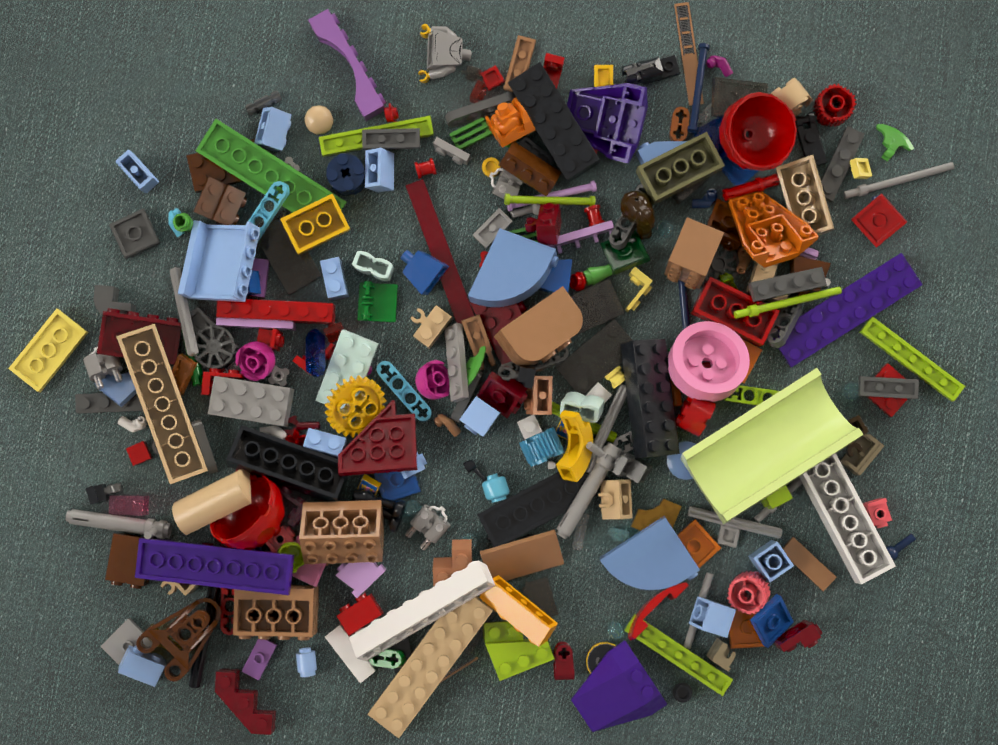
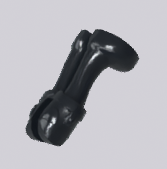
M355 489L351 501H382L383 517L389 520L390 531L396 533L404 514L406 502L377 497L374 492Z

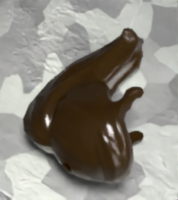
M642 191L625 193L621 200L623 218L627 217L630 222L636 224L640 239L651 238L655 217L650 197Z

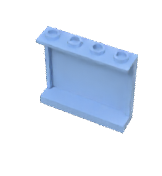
M194 220L178 294L188 299L245 302L256 255L257 242L260 236V227L247 221L246 225H207L201 221Z

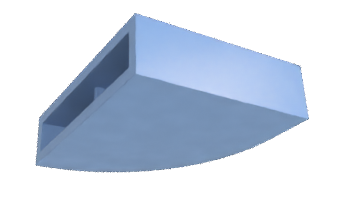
M499 228L468 294L470 302L486 307H505L527 299L543 285L552 267H556L559 260L556 249Z
M665 516L600 557L604 567L615 578L631 587L644 590H659L672 587L686 579L691 580L698 575L697 572L700 571Z

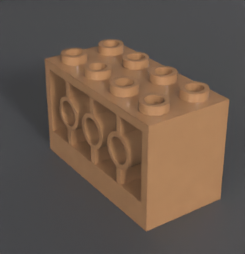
M687 217L664 273L667 279L676 283L678 280L685 282L684 286L692 290L700 289L724 232Z
M382 501L303 502L299 541L304 564L383 562L385 525Z
M291 585L290 595L234 589L233 635L239 636V639H251L252 636H258V639L266 640L270 639V637L278 636L279 640H289L290 637H298V640H310L318 632L319 586ZM255 611H258L259 617L255 615ZM274 611H277V613H279V617H276ZM294 611H296L299 614L298 618L294 616Z

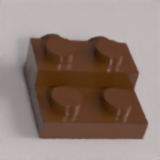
M208 177L193 212L221 225H236L239 220L237 212L239 208L244 207L247 198L244 197L246 193Z
M717 199L706 225L724 232L720 241L724 249L737 251L741 245V240L729 203Z

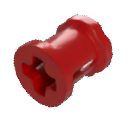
M433 158L421 163L414 162L418 179L428 174H437Z
M593 205L584 209V213H587L590 223L589 227L605 222L601 217L600 205Z

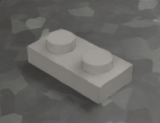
M438 137L433 142L435 151L438 154L452 157V161L459 165H462V163L468 165L471 159L470 154Z
M499 208L473 234V237L487 249L493 243L499 228L506 230L513 221Z

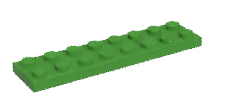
M218 119L214 120L195 150L264 195L274 182L281 181L286 183L290 188V193L282 206L292 213L330 194L334 195L341 211L347 203ZM277 187V195L279 193L283 194L284 191L282 190V187ZM271 195V198H274V199H276L277 201H279V199L276 198L277 195H276V196H272V195Z

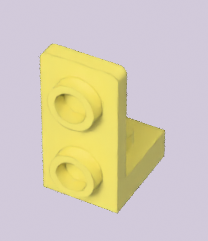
M636 267L629 273L630 280L637 286H643V288L625 309L627 313L630 309L634 311L641 303L638 300L642 294L646 296L652 289L650 284L653 280Z

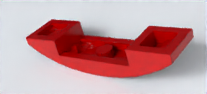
M680 583L666 588L650 598L635 616L628 638L630 640L636 639L648 627V624L643 619L666 596L670 600L676 599L689 586L688 583Z

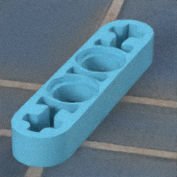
M277 181L271 185L249 219V222L254 225L257 217H262L264 220L263 226L260 227L258 241L290 193L289 186L284 182ZM282 187V190L284 191L283 194L279 193L277 195L278 190L276 188ZM271 195H272V196H276V195H277L276 198L279 199V201H277V200L274 199V198H271ZM268 201L274 203V209L270 212L265 209V204Z
M380 362L377 366V373L409 411L415 414L419 421L429 420L432 410L390 362ZM383 365L386 367L390 366L389 371L392 375L394 372L397 373L389 382L386 379L390 377L386 373L381 374V367ZM395 379L403 381L404 385L401 389L397 390L393 387ZM408 393H413L416 396V401L413 404H408L405 401ZM419 401L422 402V404H420L419 406L423 410L426 408L428 409V411L426 412L428 416L426 418L423 416H418L420 412L417 408H415L414 411L411 409L412 407L416 406L419 403Z

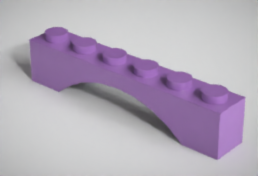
M326 9L310 18L308 21L318 40L337 50L351 65L356 79L355 103L365 121L384 112V104L386 102L381 93H376L374 88L377 86L372 77L368 78L365 72H367L364 63L362 61L358 62L356 49L353 45L349 46L347 43L349 38L344 29L340 30L337 26L340 22L335 13L331 14Z

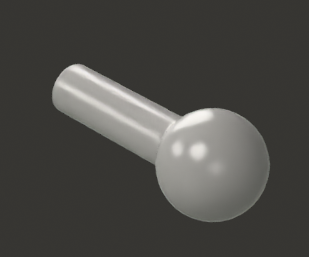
M531 204L530 206L510 211L511 218L531 213L538 215L541 204Z

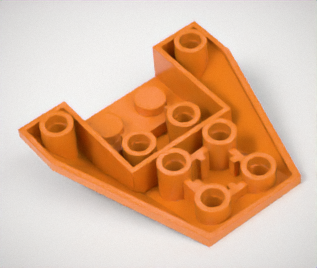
M758 191L731 199L728 202L742 246L751 258L764 268L797 258L819 237L808 223L764 192Z

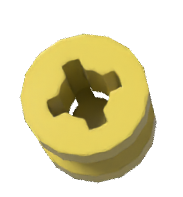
M620 366L605 376V379L612 383L613 389L625 381Z

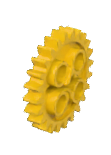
M359 375L356 380L350 376L349 382L342 379L343 385L336 383L338 389L330 390L333 396L326 397L330 403H325L328 410L324 411L329 416L326 420L331 423L330 426L339 434L342 432L344 436L349 434L352 438H354L355 433L359 434L385 408L383 403L387 402L383 398L385 393L374 380H370L366 376L362 379ZM346 403L345 407L340 409V407Z

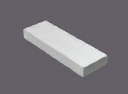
M340 624L327 634L325 638L361 683L373 674L376 669L369 660L363 661L356 658L349 639L350 635L348 636Z

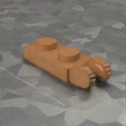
M480 315L461 320L474 357L478 354L480 348L485 346V353L488 355L489 363L491 366L496 365ZM482 363L480 370L484 369V363Z

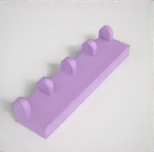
M610 220L560 235L557 245L546 246L556 247L558 254L562 253L561 246L575 242L576 248H580L579 240L592 236L594 242L597 243L599 242L597 235L609 232V235L614 228L613 222Z

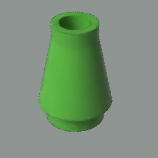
M180 213L174 217L173 225L177 231L191 233L193 220L188 214Z
M609 264L589 267L583 271L586 277V284H592V286L612 275Z

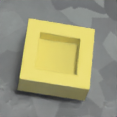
M854 158L850 160L854 179H868L872 177L868 158Z

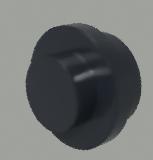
M678 683L673 688V696L678 702H687L692 697V689L687 683Z

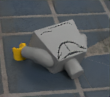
M427 24L421 26L423 30H427L425 33L420 32L422 38H428L427 70H430L428 73L424 70L418 72L419 75L426 74L424 79L419 80L421 83H427L430 78L433 80L445 77L455 72L456 68L461 65L462 60L470 61L471 50L462 49V38L457 37L448 27L432 26L429 28Z

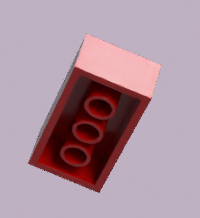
M709 277L690 314L704 321L723 324L735 331L741 339L760 347L764 345L780 310L775 309L759 313L758 316H746L736 319L734 311L745 309L750 305L756 304L758 306L766 303L762 301L753 303L751 296L715 278Z

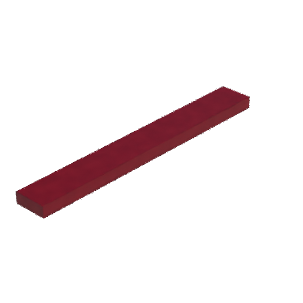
M421 179L405 186L431 256L449 266L440 280L456 323L462 324L461 320L474 316L426 185L424 180Z

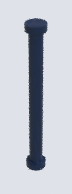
M706 43L698 45L700 52L690 126L687 128V131L690 133L699 132L697 125L707 51L710 49V45Z

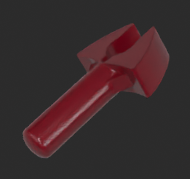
M292 416L289 418L288 423H292L296 427L292 430L284 431L289 435H293L295 429L298 431L308 430V428L320 429V423L299 422L297 416Z

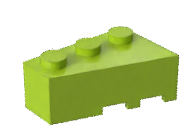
M528 639L485 643L499 681L554 660V655L548 641L539 647L532 644Z

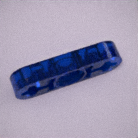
M312 329L308 332L305 339L306 371L313 377H319L326 367L325 335L318 329Z

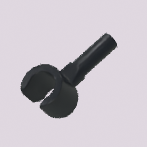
M473 460L463 463L468 473L474 470L483 481L487 480V477L479 471Z

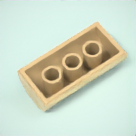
M810 155L776 167L787 209L808 223L818 236L834 230L814 156Z
M240 469L174 502L172 512L179 529L185 535H188L251 504L250 473Z

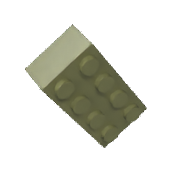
M705 132L638 166L636 174L647 195L650 197L652 204L655 205L722 171L725 165L708 133Z

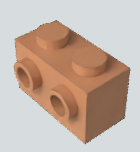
M535 376L533 388L527 389L528 396L524 401L526 414L552 415L553 376Z

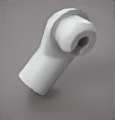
M122 416L118 424L130 432L143 430L147 425V421L143 416H139L132 421Z
M277 425L260 428V432L283 440L287 436L286 432Z

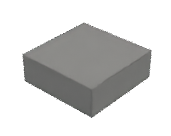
M721 524L717 543L736 548L741 529Z

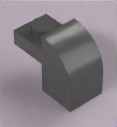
M95 285L93 300L96 309L101 314H103V311H107L108 308L118 309L121 314H127L128 311L136 312V305L118 302V288Z
M621 451L620 456L614 463L613 473L618 476H626L638 484L644 483L653 466L641 459H635L634 455Z

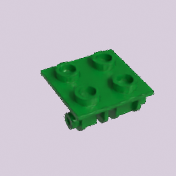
M370 281L360 282L357 320L396 322L398 284H380Z

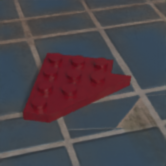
M392 400L338 455L339 476L418 470L415 414L396 415V402Z

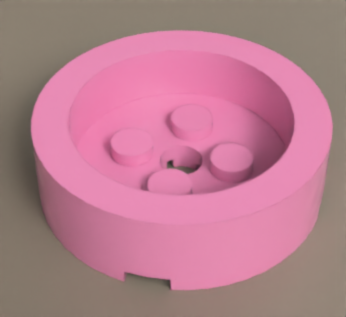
M710 321L698 322L686 327L676 338L668 354V371L676 387L685 395L698 400L716 402L732 395L742 383L749 369V353L741 337L729 327ZM702 361H710L711 368L703 367Z

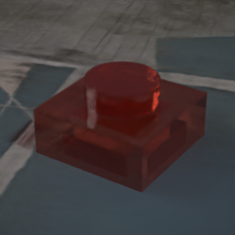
M477 80L470 95V102L477 103L479 100L482 101L487 91L485 90L484 82Z
M339 322L333 323L323 330L328 341L333 343L338 340L341 330H345V328Z

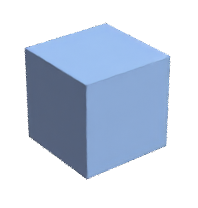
M476 396L459 420L465 424L464 427L470 432L484 437L500 415V412Z
M774 540L769 541L748 556L767 582H772L794 566L780 544Z
M697 596L689 624L703 631L727 638L736 609Z

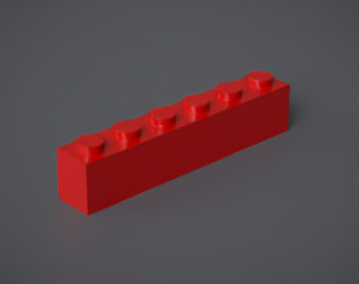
M246 299L245 302L217 301L216 317L335 325L336 306L333 303Z

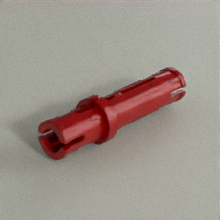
M775 173L723 189V198L725 201L753 192H763L769 187L778 186L780 182L776 181H779V177Z

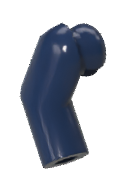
M711 188L707 190L702 199H692V208L711 207L717 200V191Z

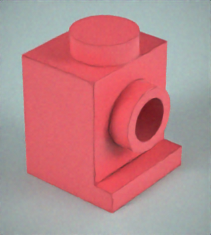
M878 498L862 503L876 528L888 526L887 522L892 521L886 498ZM879 510H881L882 517L880 518L877 516V512Z
M283 525L281 526V532L267 541L266 545L271 552L277 553L279 547L284 543L295 542L294 536L296 535L291 527ZM278 536L283 537L284 540L282 543H279L277 541Z

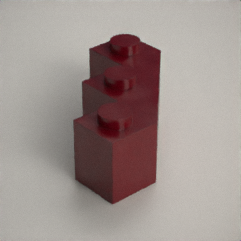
M221 668L216 671L215 693L251 734L271 735L275 731L276 711L257 710L258 690L239 689L240 669Z

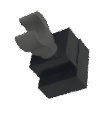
M518 365V370L516 371L512 370L509 366H503L510 373L508 376L502 375V379L510 380L511 378H516L518 382H523L522 385L524 387L533 388L536 373L534 367Z
M120 483L108 487L105 484H99L85 488L90 505L110 500L109 494L122 491Z

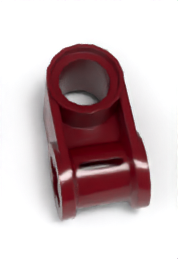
M564 641L558 642L554 647V680H574V662L571 646ZM562 648H565L566 651H568L565 652L564 656H562L560 653V651H562Z

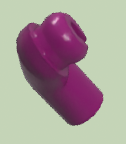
M713 55L706 61L708 68H720L725 77L733 73L724 57Z

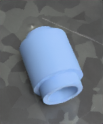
M311 647L300 648L299 652L296 653L297 671L300 673V677L316 675L315 650H311Z

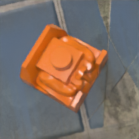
M516 97L509 104L506 102L500 103L497 106L498 110L491 116V120L488 116H485L489 130L502 148L536 130L526 110Z

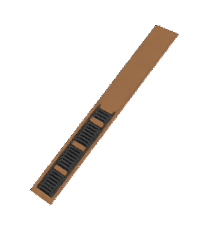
M689 2L674 4L688 102L689 106H692L698 60ZM703 94L701 95L700 104H704Z

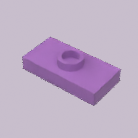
M254 258L252 270L259 271L261 294L252 295L251 297L265 298L270 260Z
M258 639L241 672L260 680L278 644L268 639Z

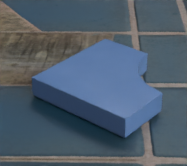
M129 372L121 374L123 379L121 382L120 380L116 382L114 375H105L106 378L102 379L104 387L99 390L120 407H123L137 394Z

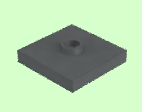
M144 208L109 224L125 259L131 258L161 243Z

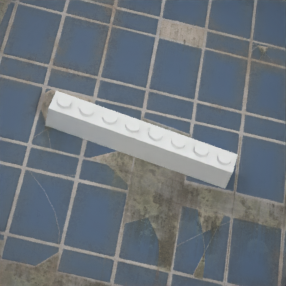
M479 560L473 561L465 569L454 572L450 578L437 582L433 588L422 591L418 597L405 601L401 607L390 610L386 616L381 619H375L369 626L357 630L354 635L349 637L356 658L368 661L494 587L495 583L488 566Z

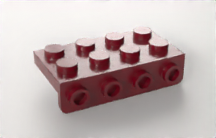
M523 301L505 307H486L470 302L475 314L480 315L487 337L501 364L511 362L494 336L502 328L527 311Z
M112 308L103 311L97 354L124 358L116 336L155 324L170 365L175 364L181 333L179 319L167 317V320H160L159 316L147 314V317H140L138 312L128 311L127 314L119 313L120 310Z

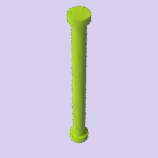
M505 194L504 204L552 203L560 205H589L590 207L595 205L596 199L595 196L586 198L510 196V194Z

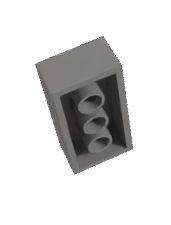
M214 376L208 414L288 427L294 389Z

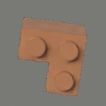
M472 539L452 540V557L433 559V586L439 581L450 578L454 572L468 567V564L472 562Z

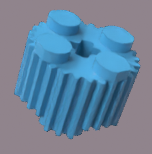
M554 427L519 442L523 454L531 467L564 453L563 446Z

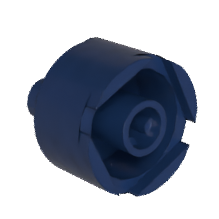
M341 153L330 161L326 176L330 185L338 194L349 196L363 190L365 187V168L356 156ZM348 172H349L350 175H351L350 177H348V176L344 177V176H343L344 173H348Z

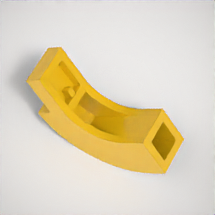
M563 410L560 418L567 431L568 445L565 454L556 464V467L562 479L578 482L587 470L591 460L592 452L586 448L588 442L593 443V432L590 422L582 421L579 412Z

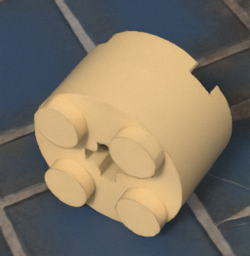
M796 78L788 81L784 88L781 89L779 87L771 93L785 102L788 108L792 109L795 117L802 112L801 109L804 105L807 108L812 102V98Z

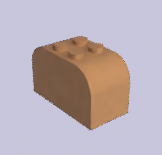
M562 286L502 328L494 338L516 365L533 366L539 361L544 363L556 354V349L560 352L572 343L570 339L582 327V313Z

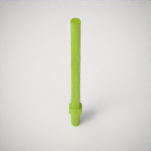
M835 287L758 306L754 304L747 306L745 309L734 311V317L736 319L746 316L754 317L762 312L842 293L841 287Z

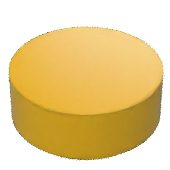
M487 158L482 163V171L487 177L490 176L491 172L494 173L498 168H501L498 166L500 162L496 158Z

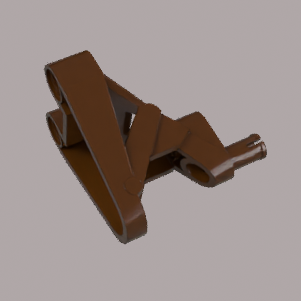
M199 598L150 626L139 636L136 646L140 652L150 653L162 644L174 656L165 667V676L170 681H178L189 672L217 626L222 614L221 606L213 598ZM202 602L211 603L217 612L216 619L205 631H203L210 622V616L205 610H197L188 616ZM177 617L166 629L154 630ZM184 628L189 629L191 637H182L181 630ZM170 635L183 648V650H181L168 636ZM148 637L152 640L153 644L151 647L143 644L144 638ZM201 642L200 646L198 647L197 651L195 652L194 656L189 662V653ZM171 666H178L181 671L180 674H173Z

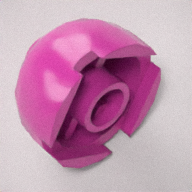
M258 341L250 342L237 351L236 365L240 366L242 370L240 372L244 377L249 380L259 381L273 371L275 355L267 344Z
M430 361L419 368L416 374L415 384L417 390L425 398L436 400L449 395L448 369L442 361Z

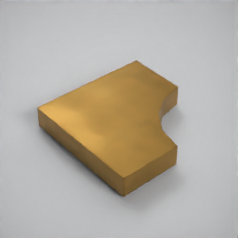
M662 499L660 504L653 509H638L631 527L642 531L665 516L673 528L682 506Z

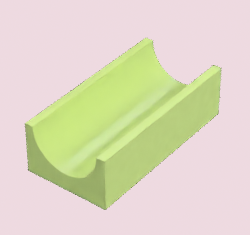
M818 368L682 453L681 461L723 524L734 519L864 435L859 428L852 426L836 408L822 383V374Z

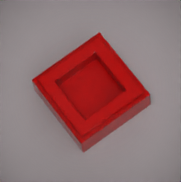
M496 65L479 74L488 92L505 83Z
M145 441L126 448L133 466L152 459Z

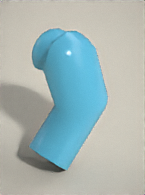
M175 208L169 212L168 224L175 235L179 237L185 232L177 231L173 225L174 217L181 213L178 208Z

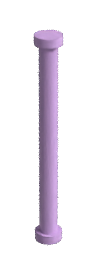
M593 180L589 184L549 192L547 197H566L588 191L596 192L597 187ZM510 203V205H507V209L509 212L513 211L514 208L531 204Z

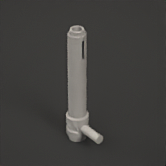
M592 442L587 443L586 448L598 457L595 460L592 471L556 528L558 530L556 534L562 538L570 537L609 471H612L614 462L621 452L613 444L607 443L601 449Z
M78 509L68 510L66 513V521L69 524L144 535L146 539L153 537L161 540L169 539L172 532V524L166 520L156 521V519L152 518L145 520Z

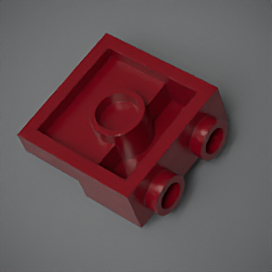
M492 371L477 397L508 419L511 413H517L521 404L527 398L528 394L525 392L528 388L512 378L507 382Z
M802 620L785 631L774 642V645L783 652L794 650L797 644L804 648H811L818 643V639L821 638L820 635L823 633L817 624L814 625L813 622Z

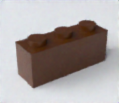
M516 142L511 144L498 165L546 197L561 174L559 170Z

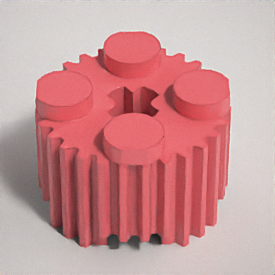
M746 571L734 578L729 585L727 593L729 594L727 599L730 600L728 603L732 604L731 607L742 611V613H749V615L759 612L764 607L770 597V586H768L769 583L766 582V579H763L764 576L760 572L750 571L748 573Z

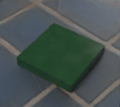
M636 230L623 249H614L609 240L600 243L614 275L650 261V257ZM621 236L619 239H615L616 243L618 240L622 241Z

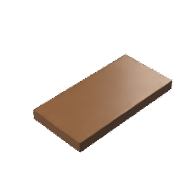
M555 529L480 551L482 561L488 566L492 578L499 575L505 581L564 564Z

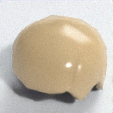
M318 105L311 107L306 112L305 125L310 132L319 135L325 134L331 129L333 116L329 109Z

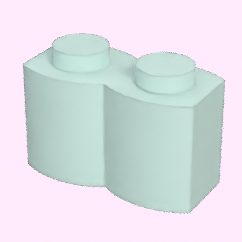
M357 251L352 263L360 273L372 274L381 281H390L395 269L389 261L382 258H374L371 254L364 251Z
M568 392L561 401L560 414L563 410L579 412L582 421L598 422L603 413L604 399L594 395L585 396L579 392Z

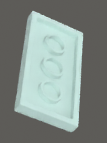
M341 330L315 401L323 404L330 403L326 397L333 396L330 390L338 389L336 383L343 385L342 379L349 382L350 376L355 380L358 375L362 379L367 376L379 343L347 330ZM346 403L343 404V405L340 407V409L344 408L345 405H346Z

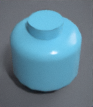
M497 473L486 476L487 480L482 483L485 498L491 500L492 503L507 499L506 496L510 491L506 478L504 476L498 477Z

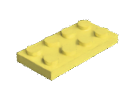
M56 309L8 369L37 392L41 393L89 332L61 310Z

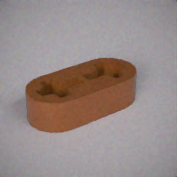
M685 107L676 108L672 114L669 132L671 141H684L687 137L690 113ZM679 112H683V116H686L682 119L681 123H678L679 117L676 116ZM678 127L680 128V134L683 135L680 139H677L676 135L673 134L676 133Z

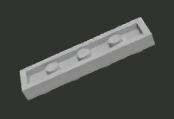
M455 323L445 328L451 402H459L469 398L463 324Z

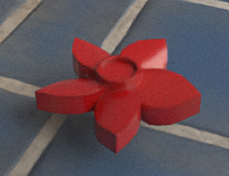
M295 429L293 435H287L285 440L303 447L306 435H300L299 431Z

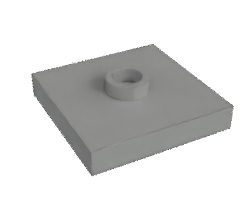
M128 618L100 647L119 665L128 646H136L137 639L144 631L131 618ZM146 637L143 639L145 646H152L153 642L150 638Z

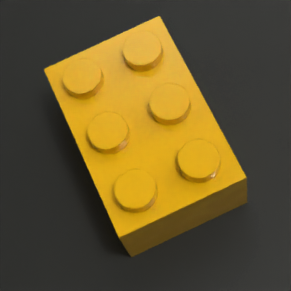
M333 194L280 219L298 255L350 231V227Z

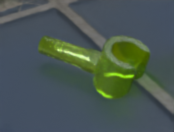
M724 273L719 276L721 282L739 290L734 283L732 275Z

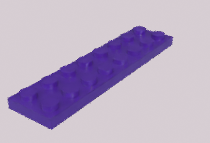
M900 253L844 288L841 294L831 296L801 315L784 346L778 349L791 368L923 284L904 255Z
M139 538L135 578L290 595L294 555Z

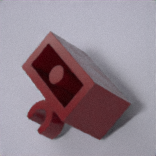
M541 204L538 218L530 217L526 219V232L536 231L538 243L557 245L562 224L560 204Z

